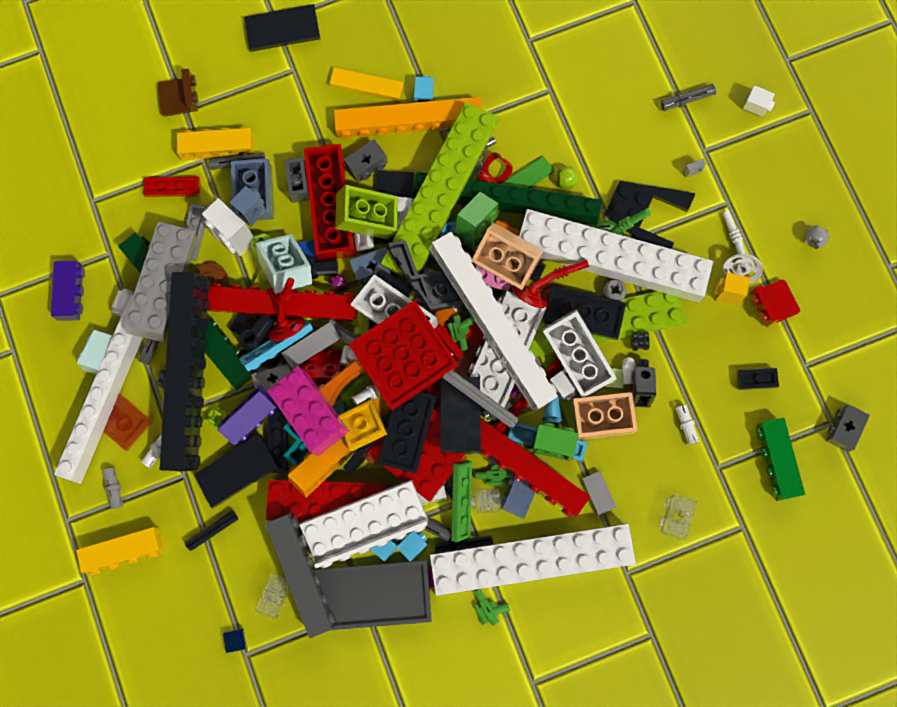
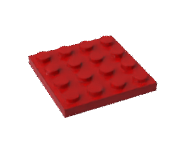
M415 300L348 344L392 411L459 367Z
M435 405L417 474L388 466L384 467L403 482L412 480L417 493L431 502L453 473V464L460 463L466 454L440 453V408ZM385 436L378 438L367 453L377 462Z

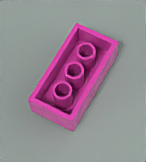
M299 366L294 368L267 391L308 450L315 455L320 456L350 431L309 374Z

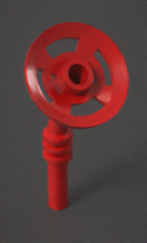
M586 259L569 266L563 265V268L559 267L558 270L555 268L553 272L533 284L525 285L523 288L524 292H521L516 286H513L512 290L523 302L536 308H545L548 303L539 292V288L556 278L559 280L560 277L564 278V275L567 277L570 273L587 268L589 263Z
M287 278L283 291L279 293L277 298L278 321L268 333L271 341L288 339L304 327V320L302 318L293 317L287 319L285 317L286 306L291 298L290 292L295 282L293 278Z

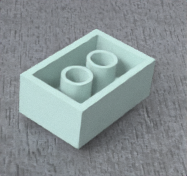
M292 234L256 243L258 262L275 294L283 291L287 278H293L295 281L292 289L312 284L311 266Z

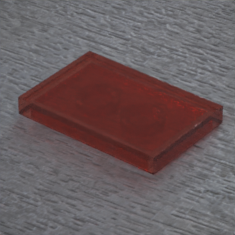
M119 393L103 432L125 451H128L153 421Z

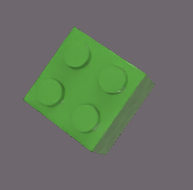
M479 192L457 214L455 233H457L460 242L470 249H473L477 244L480 245L487 229L495 223V219L498 216V203L482 192Z
M544 422L543 425L539 424L532 453L571 461L574 457L579 433H575L574 429L563 427V429L555 428V425Z

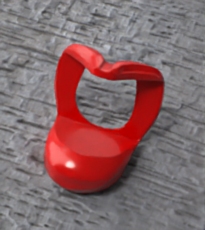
M493 152L485 160L483 168L476 174V180L500 184L509 178L513 171V166L508 160L502 158L499 153ZM496 158L501 159L507 164L505 171L498 178L491 176L488 171L489 165Z

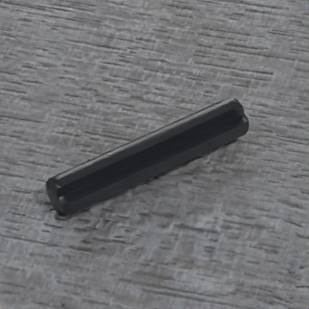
M230 511L185 541V546L189 551L194 550L239 519L235 511Z
M491 535L459 542L435 544V552L439 554L493 545V538Z

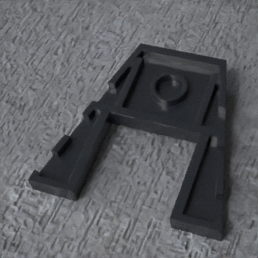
M619 181L604 216L612 222L619 224L620 220L628 216L632 217L649 208L653 198L688 212L695 193ZM643 219L626 230L636 240L672 249L674 242L640 228Z
M406 240L387 244L386 248L429 313L462 307L464 305L443 271L418 275Z

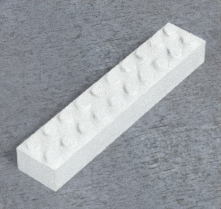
M529 209L526 211L519 236L544 250L541 259L566 266L587 259L589 267L581 270L698 303L705 297L713 265L712 260Z
M629 524L430 555L436 596L636 564Z

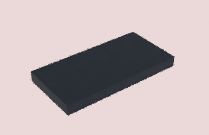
M314 4L244 17L250 52L321 39Z
M378 171L376 192L398 197L414 198L412 188L415 173ZM392 235L388 239L374 237V243H392L396 235Z
M554 285L551 286L543 323L551 324L577 309L592 335L618 340L626 302Z
M461 376L480 390V377ZM441 378L440 453L481 454V406L447 380Z
M420 392L391 411L386 430L387 435L384 437L377 464L417 474L437 400L436 395Z
M257 434L198 471L194 476L210 507L215 508L276 470L279 466L262 435Z

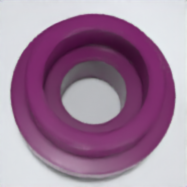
M338 274L335 277L330 276L329 284L340 290L347 286L345 283L346 279Z

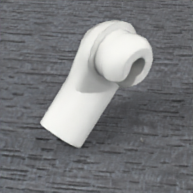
M631 357L624 358L622 361L623 384H633V371L636 363Z

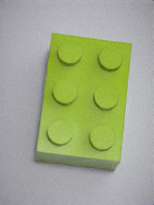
M345 185L336 193L335 229L384 239L390 238L397 232L398 196Z

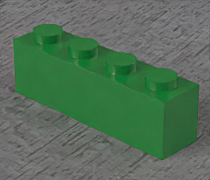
M785 417L757 424L756 435L762 443L761 454L767 462L766 473L772 481L771 492L773 497H776L777 501L806 495Z

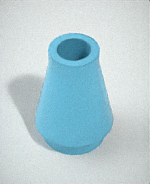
M555 398L546 405L542 418L544 422L554 424L555 427L559 426L562 421L559 398Z

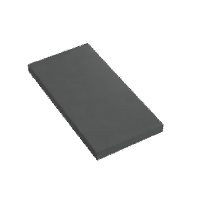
M427 560L314 570L321 579V591L325 592L328 597V609L333 611L336 618L335 626L332 630L432 622Z

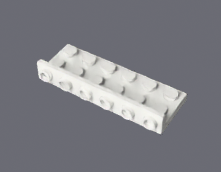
M507 290L505 296L501 295L499 302L503 306L504 314L512 320L513 328L517 334L519 333L523 337L524 345L529 350L546 307H533L523 302L513 292ZM484 335L483 339L486 342L484 346H479L475 355L479 358L476 364L472 362L468 373L471 374L470 377H480V391L504 408L515 382Z
M409 480L301 522L300 527L314 557V567L326 568L336 560L344 561L349 559L354 553H365L370 547L375 545L381 547L393 538L398 540L407 536L409 532H420L428 525V517L412 480Z

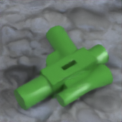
M460 315L453 316V323L446 325L450 331L451 338L455 342H459L462 351L468 350L466 334L469 333V326L476 321L472 316L461 321Z
M493 465L491 471H475L476 479H491V481H486V486L506 487V479L512 478L511 471H504L497 465Z
M481 589L474 593L481 605L479 607L476 604L474 608L480 617L482 625L490 621L493 626L499 622L496 615L510 611L508 603L497 606L493 601L488 602Z

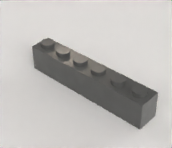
M288 513L268 521L265 525L309 639L332 630L335 626L336 618L333 611L328 609V597L325 592L321 591V579L319 574L313 570L314 561L311 554L306 552V540L303 535L299 534V522L296 516Z

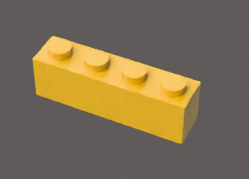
M241 126L237 129L220 128L219 130L203 129L196 132L185 130L182 133H177V154L182 161L243 155V153L255 154L254 134L251 128Z
M152 527L76 550L81 573L94 576L100 574L101 570L108 568V570L120 568V564L125 562L130 565L140 562L139 558L147 557V559L158 557V553L163 552L164 548L159 528Z

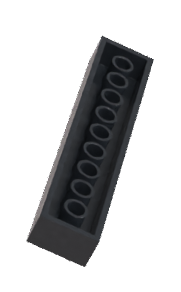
M172 272L159 467V470L196 471L200 465L199 447L202 442L200 428L203 424L201 408L204 405L202 390L205 386L203 373L206 367V359L204 357L205 350L207 349L206 331L209 326L207 311L210 308L208 292H210L211 283L208 277L195 272Z

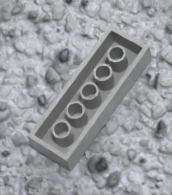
M162 222L157 223L123 325L126 334L165 343L169 323L172 272L188 271L197 243L196 231Z

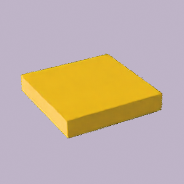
M372 399L339 415L350 430L344 437L351 452L387 435L375 402Z

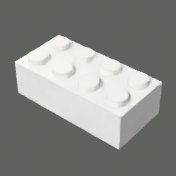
M577 309L543 328L545 336L582 398L617 379Z

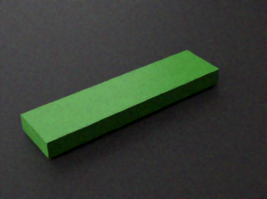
M543 156L501 184L531 188L552 174L554 170Z
M469 460L453 464L452 541L454 542L470 538L472 461Z

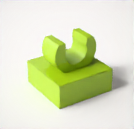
M369 319L362 320V327H355L354 335H359L360 337L377 324Z
M214 405L203 422L217 430L219 422L228 414Z

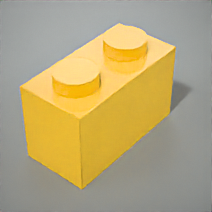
M727 272L723 278H720L719 283L715 285V301L738 306L747 296L750 277Z

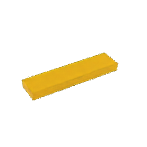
M335 67L329 83L331 87L400 101L404 88V82Z

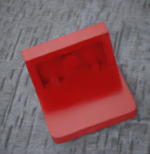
M783 279L765 287L760 285L750 293L751 301L756 306L760 319L766 328L800 313V308L787 282Z
M465 311L459 314L461 321L470 317ZM473 323L469 326V333L466 334L468 350L462 351L459 342H455L451 338L446 324L444 326L439 324L435 328V331L456 361L485 341L483 339V332L476 323Z
M322 350L304 361L302 369L309 374L317 387L322 384L326 385L331 381L330 378L335 373L341 372V365L339 363L342 351Z

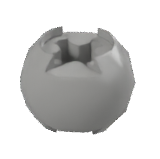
M819 225L811 226L805 232V243L810 244L814 249L823 248L828 243L829 233L827 230L820 228Z
M617 279L610 280L604 284L602 293L604 298L622 301L626 296V287L622 281ZM613 289H618L614 295L611 293Z

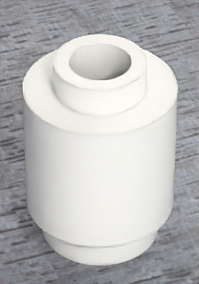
M124 288L122 291L118 290L111 307L113 308L111 313L121 317L130 295H133L134 292Z

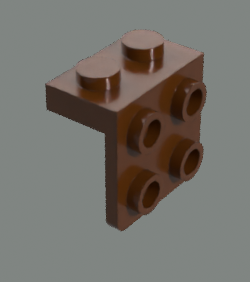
M189 68L181 70L182 79L158 83L160 109L164 117L198 111L197 103L199 102L197 91H195L197 81Z

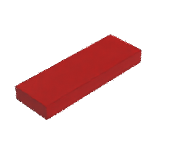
M144 177L143 195L145 197L200 196V177Z

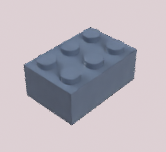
M269 160L231 161L232 199L244 186L250 190L254 188L261 195L260 198L265 202L263 205L266 209V212L258 220L274 219L272 166Z

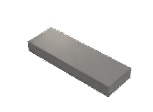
M191 203L185 228L196 231L197 243L191 260L197 261L206 227L204 223L206 219L202 213L208 207Z
M330 321L283 351L282 355L293 369L339 340L341 336Z

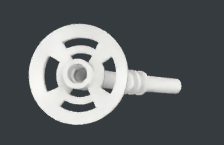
M725 211L722 215L730 231V239L733 240V244L735 243L737 254L725 261L723 272L725 275L727 272L731 273L729 270L731 268L736 275L745 276V274L754 271L756 273L750 276L749 284L753 283L762 275V264L756 257L745 253L742 243L743 237H740L741 233H739L740 230L736 228L730 211Z

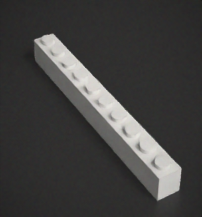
M450 232L432 242L429 250L533 412L557 398L555 386L546 379L545 371L537 365L534 354L524 345L523 337L519 333L517 334L513 328L512 320L506 317L503 312V306L493 297L492 289L482 280L481 272L479 269H475L471 263L472 259L462 249L459 238Z
M133 295L129 297L54 475L78 484L82 483L143 337L126 334L123 326Z

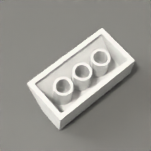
M373 275L350 305L376 324H379L411 303L412 300L376 275ZM419 306L435 329L438 325L437 318Z

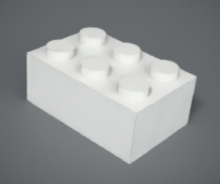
M219 198L202 213L206 219L204 223L213 233L212 235L219 242L222 241L232 254L236 252L241 256L251 247L253 235L247 225Z

